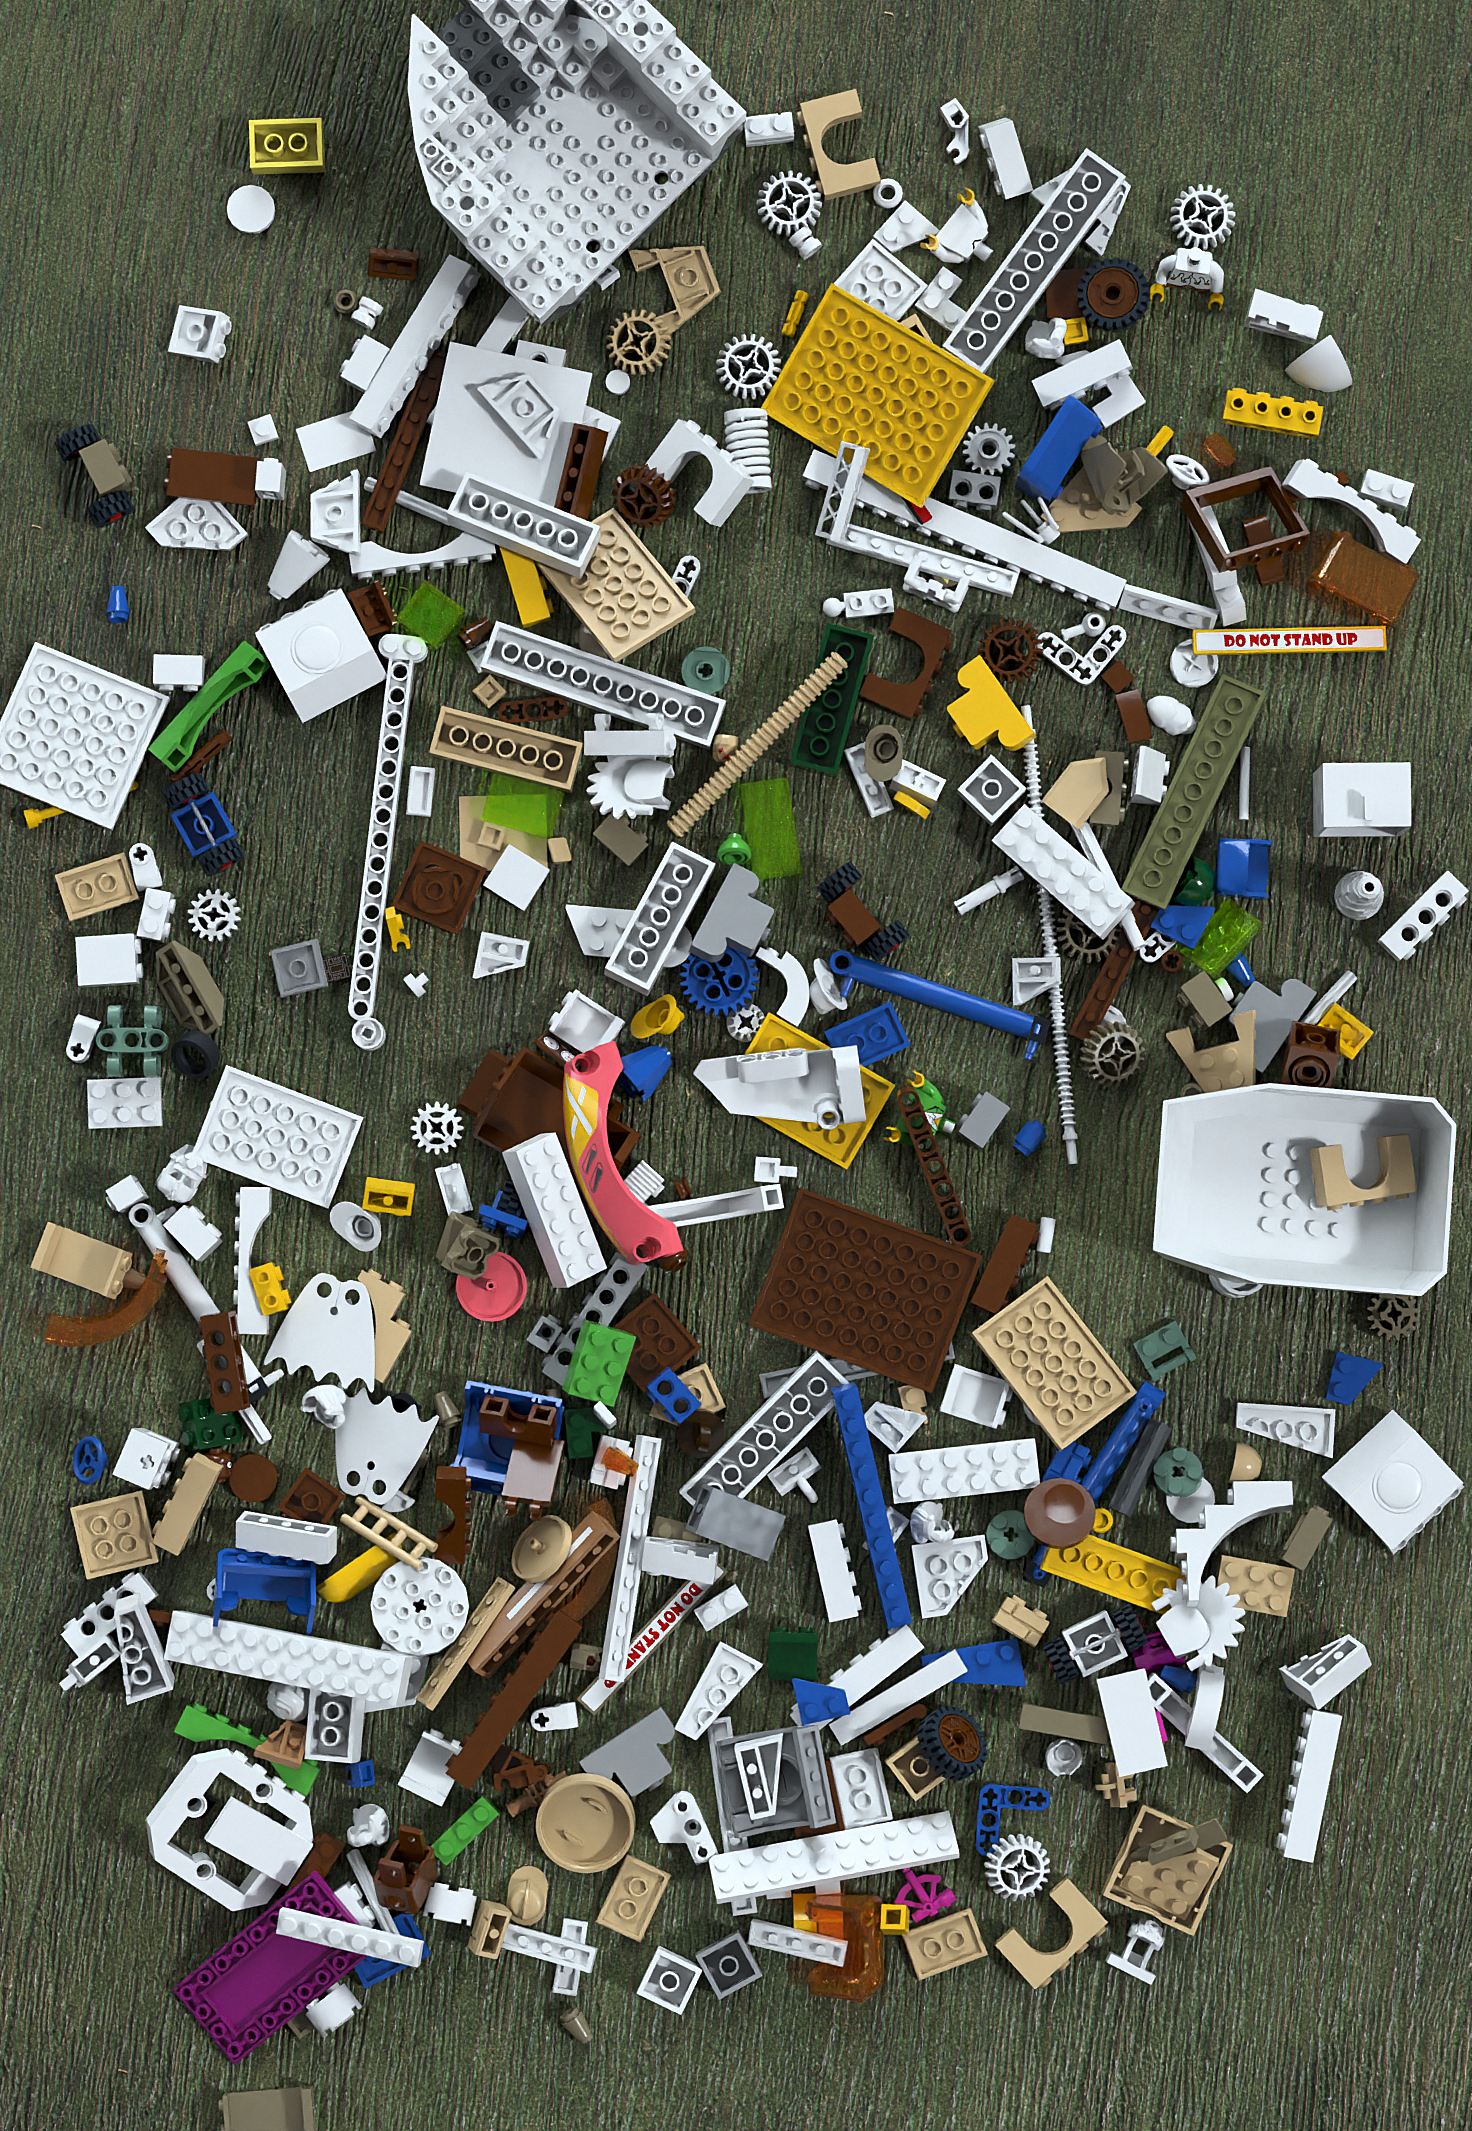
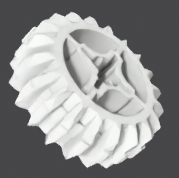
M789 171L786 178H784L783 172H779V180L774 176L770 177L772 185L767 182L763 183V187L767 191L760 190L758 193L761 198H764L757 200V205L762 207L758 209V215H765L762 218L763 224L771 221L768 226L770 231L777 226L778 235L784 229L786 230V236L790 237L791 230H794L796 233L800 230V227L803 228L805 226L809 228L807 223L813 226L816 224L813 217H820V212L816 209L822 207V202L816 200L821 198V193H813L817 189V185L812 184L808 186L811 181L809 177L802 181V173L800 172L796 178H793V171ZM788 186L796 187L806 195L793 194ZM781 188L782 198L775 201V204L769 205L772 195ZM786 194L791 203L794 201L792 212L790 208H787ZM809 202L810 205L806 214L797 219V209ZM773 212L777 214L785 213L790 221L779 219Z
M1199 184L1197 192L1191 186L1188 189L1189 195L1182 191L1180 194L1182 200L1175 199L1174 204L1177 207L1171 208L1170 212L1175 216L1170 218V222L1178 223L1172 227V231H1181L1177 235V239L1180 240L1185 236V246H1188L1190 241L1194 242L1193 248H1198L1199 243H1201L1203 250H1207L1208 243L1215 248L1217 246L1216 239L1223 243L1225 242L1224 235L1230 236L1231 230L1229 228L1235 225V222L1230 219L1235 217V212L1228 211L1233 208V203L1225 204L1228 195L1219 197L1221 189L1218 188L1213 193L1211 192L1212 185H1208L1207 190L1203 191L1202 184ZM1202 200L1210 201L1216 206L1206 207ZM1192 202L1194 214L1189 216V219L1184 220L1183 211ZM1199 213H1203V216L1204 214L1207 215L1206 222L1198 219ZM1221 214L1222 224L1219 229L1213 232L1211 220ZM1198 227L1206 235L1197 234L1189 228Z
M745 334L741 335L742 342L733 337L734 346L725 343V348L728 352L720 350L719 355L724 359H717L716 361L718 366H722V368L716 370L717 375H724L719 379V382L721 384L729 382L725 386V390L729 391L734 387L733 396L735 397L739 391L742 392V399L747 398V393H751V398L756 399L757 391H759L762 397L765 396L763 388L765 387L771 391L773 386L770 382L775 383L777 377L773 374L781 373L780 368L774 367L781 364V359H773L778 355V351L773 350L769 352L773 344L769 342L763 346L764 337L755 342V334L751 335V341H746ZM753 349L746 357L735 356L741 350ZM760 353L768 361V372L763 370V367L757 363ZM753 359V368L756 369L750 368L745 373V366L742 365H748ZM729 362L734 363L735 367L741 371L738 381L729 372ZM750 377L763 378L756 384H744Z
M1011 1834L1008 1836V1842L1000 1838L1001 1846L998 1847L993 1844L994 1854L987 1853L991 1862L987 1861L984 1863V1866L990 1869L984 1873L986 1877L990 1878L988 1885L994 1886L993 1891L996 1894L1001 1893V1897L1004 1899L1010 1896L1012 1901H1016L1019 1896L1024 1901L1026 1900V1893L1031 1897H1035L1034 1889L1042 1890V1886L1039 1883L1041 1881L1048 1882V1879L1043 1876L1044 1873L1050 1872V1869L1045 1867V1865L1050 1863V1860L1044 1857L1047 1851L1043 1848L1040 1849L1041 1843L1038 1841L1033 1842V1838L1030 1836L1024 1838V1835L1018 1834L1015 1839ZM1024 1849L1029 1850L1032 1854L1034 1865L1026 1863ZM1010 1852H1012L1011 1857L1009 1859L1003 1860ZM1019 1863L1023 1867H1020L1019 1870L1017 1869V1872L1011 1869L1015 1865L1018 1866L1017 1864ZM1000 1870L1009 1873L1010 1886L1003 1882ZM1031 1875L1029 1879L1023 1883V1879L1025 1878V1876Z

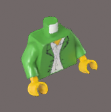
M912 1071L916 1074L915 1081L912 1082L909 1079L906 1081L914 1086L912 1088L918 1093L933 1135L935 1136L936 1131L950 1136L956 1123L943 1117L947 1108L944 1106V1098L933 1084L924 1079L921 1073ZM909 1094L906 1104L913 1102V1094ZM901 1113L895 1128L886 1127V1129L891 1130L892 1135L890 1138L884 1137V1140L906 1146H914ZM920 1116L912 1117L910 1125L914 1127L920 1126L923 1118ZM922 1139L919 1142V1145L926 1144L929 1141V1139Z

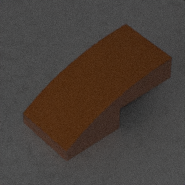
M1139 689L1115 695L1129 745L1153 739Z

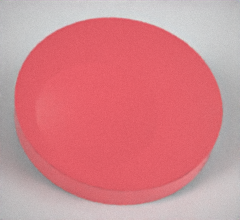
M497 1251L493 1256L488 1257L486 1261L487 1269L482 1276L473 1280L458 1274L456 1281V1292L462 1307L473 1317L489 1322L501 1321L512 1316L523 1304L527 1293V1280L520 1264L511 1256Z

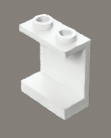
M431 1728L430 1732L427 1730L423 1732L398 1785L442 1807L455 1781L445 1774L449 1769L445 1764L453 1753L458 1756L462 1747L459 1746L461 1742L453 1739L451 1743L443 1739V1733Z

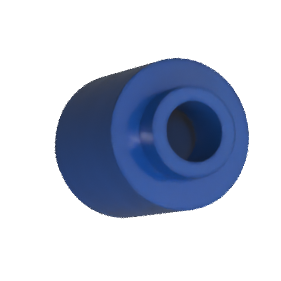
M1036 1120L1033 1123L1027 1121L1014 1138L1015 1142L1012 1146L1028 1157L1030 1153L1033 1154L1047 1137V1134L1044 1133L1046 1128Z

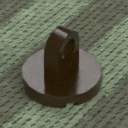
M696 1409L682 1423L678 1424L676 1429L677 1440L681 1449L688 1455L696 1458H707L715 1454L722 1447L725 1440V1427L721 1419L714 1412L706 1409Z

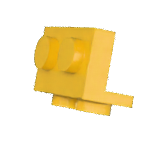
M1336 1002L1317 1024V1026L1340 1030V1055L1351 1060L1355 1058L1374 1033Z
M271 1262L250 1269L249 1274L263 1315L267 1316L288 1310V1304L292 1302L288 1290H283L280 1281L284 1280L280 1266L275 1267V1264Z

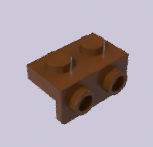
M379 580L373 581L371 585L349 592L346 595L367 638L390 631L397 624L396 612L392 607L390 608L387 601V591L383 585H380Z

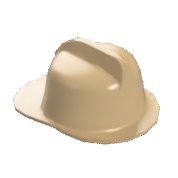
M523 1866L517 1869L510 1878L506 1906L512 1912L511 1919L517 1924L532 1925L538 1922L544 1914L548 1883L540 1869L533 1866Z

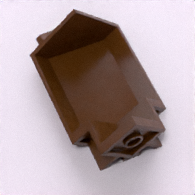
M523 1047L519 1054L514 1053L511 1059L490 1048L456 1106L475 1118L472 1125L476 1126L472 1136L502 1153L539 1134L556 1133L576 1188L579 1186L571 1164L565 1136L563 1117L564 1070L526 1047ZM610 1097L606 1117L607 1137L611 1156L620 1174L631 1152L639 1142L641 1134L618 1121L625 1105Z

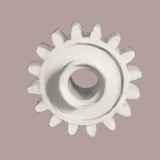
M985 423L982 430L975 426V434L968 432L967 437L970 441L963 442V446L968 449L962 451V456H968L965 464H972V472L979 470L980 474L989 473L990 476H993L994 472L997 471L1001 475L1003 473V466L1006 468L1010 467L1011 464L1008 459H1014L1015 455L1010 453V451L1015 449V445L1009 444L1013 437L1012 435L1005 436V428L998 431L997 424H994L991 429ZM990 445L994 447L995 453L990 456L985 455L982 448Z

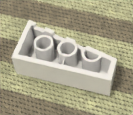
M140 1593L116 1600L114 1614L127 1705L173 1690L175 1676L168 1660L164 1659V1650Z

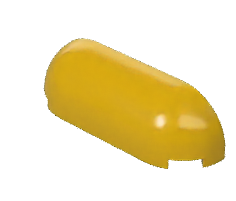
M394 1532L386 1539L388 1541H391L396 1535V1533ZM375 1545L318 1585L316 1592L329 1602H345L380 1579L384 1572L398 1563L400 1559Z

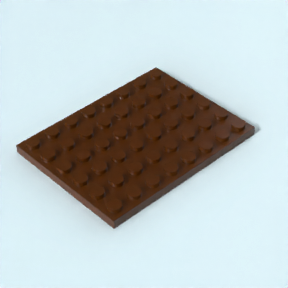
M800 1188L749 1325L932 1393L983 1255Z

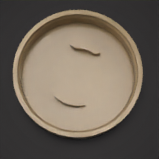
M590 1773L570 1775L552 1785L540 1802L536 1818L537 1838L546 1855L557 1865L578 1873L599 1872L615 1865L628 1851L635 1830L634 1808L625 1791L612 1780Z

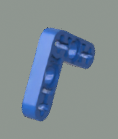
M1002 1784L984 1785L980 1789L975 1841L978 1852L984 1856H987L988 1852L994 1854L995 1850L992 1847H989L988 1851H984V1848L980 1846V1842L985 1841V1833L980 1834V1829L984 1831L995 1830V1835H989V1841L998 1846L1001 1808L1044 1810L1050 1804L1049 1793L1040 1787ZM989 1788H992L993 1793L997 1794V1798L992 1799V1806H997L996 1811L990 1808L982 1810V1805L987 1806L988 1802L987 1798L983 1797V1794L987 1793ZM1012 1790H1017L1022 1795L1021 1801L1017 1804H1011L1008 1801V1794ZM1025 1791H1030L1029 1796L1034 1797L1037 1796V1792H1042V1796L1046 1797V1801L1041 1802V1806H1037L1036 1801L1028 1800L1029 1805H1024L1026 1800ZM986 1813H992L995 1816V1823L991 1827H986L981 1822L982 1816Z

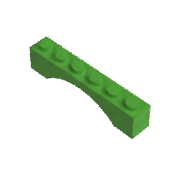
M244 640L150 745L148 750L176 773L192 755L199 733L212 714L232 695L256 683L271 666V663Z
M197 1702L186 1706L174 1730L175 1733L194 1742L224 1739L242 1743L254 1750L268 1739V1736L263 1734L260 1737L251 1734L252 1729L239 1723L238 1726L229 1723L230 1718L220 1713H216L214 1716L206 1712L208 1708ZM303 1758L299 1770L269 1761L287 1787L295 1789L305 1796L309 1794L321 1770V1767L317 1766V1760Z

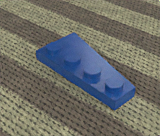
M1017 1638L955 1649L968 1671L950 1682L1026 1686ZM952 1650L922 1655V1667L929 1665Z

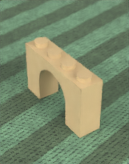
M856 89L800 103V111L796 112L799 125H804L806 134L803 135L806 149H811L812 157L809 158L812 172L817 171L819 180L815 181V184L817 185V192L823 194L824 201L872 189L876 185L881 184L875 158L847 165L838 164L825 155L821 146L822 137L830 127L862 118V110Z
M1409 1134L1376 1138L1380 1159V1172L1376 1181L1366 1189L1355 1186L1347 1177L1341 1144L1310 1148L1318 1207L1327 1206V1211L1342 1209L1341 1204L1349 1203L1350 1207L1364 1205V1200L1372 1199V1203L1386 1202V1197L1394 1196V1199L1398 1200L1409 1198V1193L1417 1192Z
M1067 1876L1049 1892V1895L1069 1916L1071 1922L1070 1937L1062 1948L1054 1952L1037 1951L1013 1927L1008 1929L994 1942L995 1946L1034 1989H1037L1039 1986L1044 1988L1052 1980L1051 1975L1057 1969L1061 1972L1070 1964L1069 1958L1075 1952L1077 1955L1081 1954L1089 1946L1086 1943L1093 1936L1098 1938L1107 1929L1105 1927L1108 1923L1107 1920Z

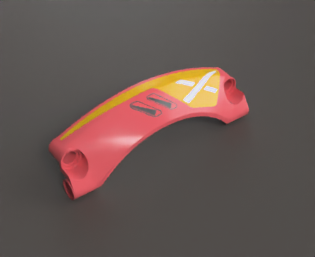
M612 1041L579 1054L565 1064L563 1080L565 1136L573 1171L589 1208L603 1231L627 1262L638 1266L661 1256L674 1255L684 1251L676 1225L659 1216L637 1199L621 1178L611 1156L607 1137V1109L611 1091L623 1069V1063L616 1042ZM575 1062L581 1065L582 1072L576 1069ZM636 1248L642 1251V1258L637 1256Z

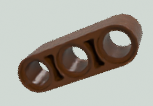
M1266 514L1241 521L1248 547L1274 540ZM1280 557L1265 559L1253 565L1261 587L1285 581Z

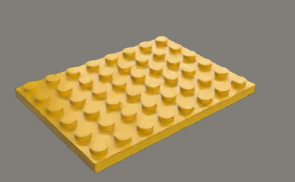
M831 283L761 409L767 410V415L836 457L841 441L869 448L870 452L864 474L916 506L923 508L995 380L834 283ZM846 447L843 458L847 464H851L855 450Z

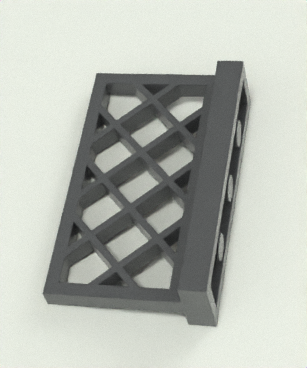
M1149 1419L1108 1507L1131 1517L1172 1430L1167 1424Z

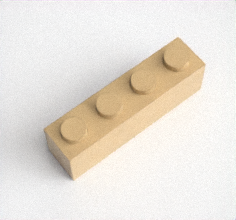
M198 1452L192 1459L190 1457L187 1458L182 1468L185 1474L182 1480L177 1479L172 1489L175 1495L172 1501L168 1499L163 1507L162 1513L165 1516L162 1522L158 1520L153 1528L152 1534L155 1535L152 1541L153 1544L177 1556L182 1552L224 1465L215 1463Z

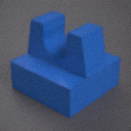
M364 1760L345 1766V1771H351L352 1780L347 1781V1786L361 1788L375 1784L372 1760Z

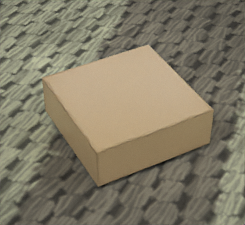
M491 675L486 677L472 691L488 709L507 693Z
M483 821L477 845L500 852L507 828Z

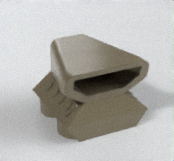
M451 1211L436 1252V1257L443 1262L441 1265L451 1272L475 1280L485 1273L488 1257L493 1256L498 1251L499 1236L487 1232V1228L481 1225L482 1222Z

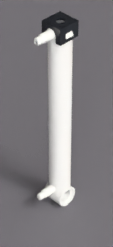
M138 1203L134 1205L129 1212L130 1222L135 1226L198 1324L201 1321V1316L220 1313L162 1224L177 1212V1209L172 1206L156 1215L154 1209L147 1204ZM141 1209H146L148 1219L140 1223L136 1218L137 1212ZM217 1332L215 1339L219 1344H222L223 1336ZM241 1345L250 1404H253L271 1392L270 1385L278 1381L284 1373L281 1369H278L263 1377ZM221 1356L220 1358L222 1359V1361L224 1362V1364L227 1366V1361H226V1359Z

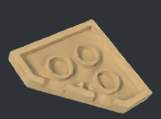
M1084 466L1063 489L1059 497L1048 507L1051 516L1059 526L1057 530L1060 533L1127 528L1143 509L1134 502L1125 514L1116 512L1114 515H1110L1105 512L1094 492ZM1043 513L1040 516V519H1042L1043 521L1046 520L1049 523L1045 514Z
M1197 1847L1194 1850L1153 1866L1149 1861L1132 1862L1120 1882V1887L1186 1920L1217 1867L1219 1858Z

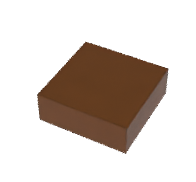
M1119 660L1100 677L1116 695L1135 679Z

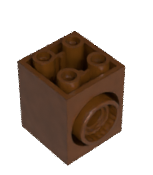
M1292 1021L1279 1070V1084L1330 1089L1340 1054V1030Z

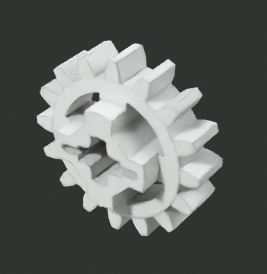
M208 889L206 891L207 896L204 897L199 893L198 898L200 900L198 902H191L195 908L194 910H188V913L193 915V918L188 921L190 924H196L192 929L193 932L201 931L200 938L203 939L208 935L210 942H213L214 937H217L221 942L223 941L224 934L229 938L232 937L231 929L238 930L234 923L235 921H241V918L236 916V913L240 912L241 909L234 907L237 902L235 898L230 901L228 900L230 896L228 892L221 896L220 889H217L215 894H212ZM211 900V904L205 909L201 908L206 902ZM222 901L228 905L230 913L223 911ZM217 909V912L223 917L216 918L213 922V919L206 914H212ZM199 918L206 920L208 923L207 930L202 927ZM224 922L228 923L225 928L218 931V928L221 924H223Z
M439 1102L435 1103L434 1108L427 1103L426 1111L418 1109L420 1117H413L412 1119L417 1124L416 1126H411V1130L417 1132L412 1137L413 1140L420 1139L417 1146L421 1148L426 1145V1152L429 1153L431 1149H434L436 1155H439L440 1149L448 1153L449 1145L456 1148L457 1145L454 1140H462L458 1131L464 1130L463 1126H458V1122L462 1120V1117L455 1118L454 1116L457 1110L448 1111L449 1104L447 1103L443 1108H440ZM434 1112L445 1113L441 1118H433L430 1115ZM429 1120L436 1124H443L441 1129L445 1137L438 1132L432 1133L434 1128ZM423 1121L427 1124V1132L424 1135L421 1132ZM451 1121L454 1127L452 1136L448 1133V1124ZM433 1139H442L445 1143L436 1145L430 1142Z

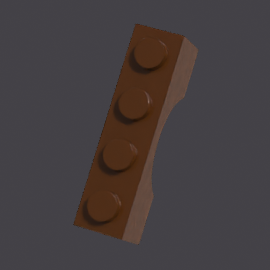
M437 1466L436 1500L446 1504L455 1516L449 1525L437 1529L435 1543L438 1544V1548L435 1551V1560H440L444 1564H465L466 1555L471 1554V1540H467V1534H471V1519H467V1512L471 1513V1498H467V1491H471V1476H467V1467Z

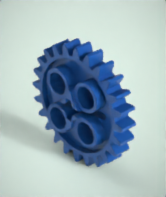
M726 946L722 958L731 959V964L727 967H722L719 965V961L714 962L730 993V996L726 997L710 963L697 956L689 955L687 960L690 963L682 964V968L687 972L680 973V978L686 980L680 983L681 988H688L683 992L684 997L692 996L689 1004L697 1003L696 1010L698 1012L704 1007L706 1016L710 1014L711 1010L714 1011L716 1018H718L720 1011H723L724 1015L728 1017V1010L730 1009L737 1014L738 1005L745 1009L744 1000H753L749 992L757 993V988L752 985L759 983V978L753 976L759 973L758 968H751L755 964V959L747 960L749 956ZM701 968H707L710 971L706 977H699L697 972ZM733 979H740L742 981L741 986L738 988L730 987L729 983ZM712 989L720 991V995L715 999L707 996L708 992Z

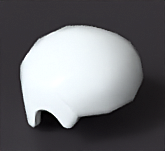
M1060 1738L1048 1746L1045 1759L1048 1769L1055 1776L1062 1774L1071 1775L1080 1767L1083 1754L1080 1745L1069 1738Z

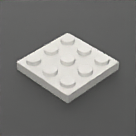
M874 239L871 240L834 283L897 322L928 287L926 283Z

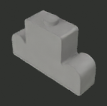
M735 863L732 865L690 945L689 952L713 963L721 960L726 946H729L750 957L754 954L760 940L766 941L771 931L767 927L772 919L774 909L753 898L759 886V879L756 874Z
M1297 979L1285 981L1279 988V996L1259 982L1254 981L1244 994L1240 992L1232 1003L1236 1007L1227 1018V1023L1235 1029L1232 1016L1256 1010L1254 1054H1256V1072L1259 1074L1263 1073L1289 1035L1292 1021L1299 1020L1317 993Z
M661 1706L581 1759L579 1763L586 1773L600 1775L610 1780L615 1772L631 1796H636L646 1788L650 1792L661 1785L660 1779L672 1771L671 1764L657 1743L666 1744L673 1739L675 1734L674 1724Z

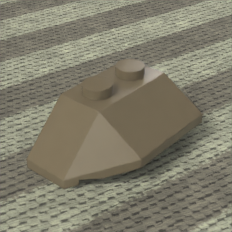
M175 940L157 951V984L180 1025L191 1031L203 1032L206 1035L222 1026L224 998L202 958Z

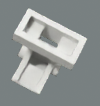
M1140 1918L1138 1924L1133 1922L1127 1934L1130 1939L1122 1955L1119 1956L1109 1951L1106 1962L1152 1984L1155 1974L1145 1968L1153 1950L1159 1951L1165 1938L1162 1937L1163 1928L1156 1922ZM1138 1938L1149 1943L1143 1956L1131 1951Z

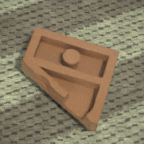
M286 1720L278 1731H274L261 1746L258 1745L253 1756L299 1770L305 1751L307 1726Z

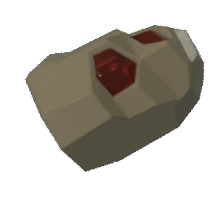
M574 1643L569 1668L600 1671L603 1648Z

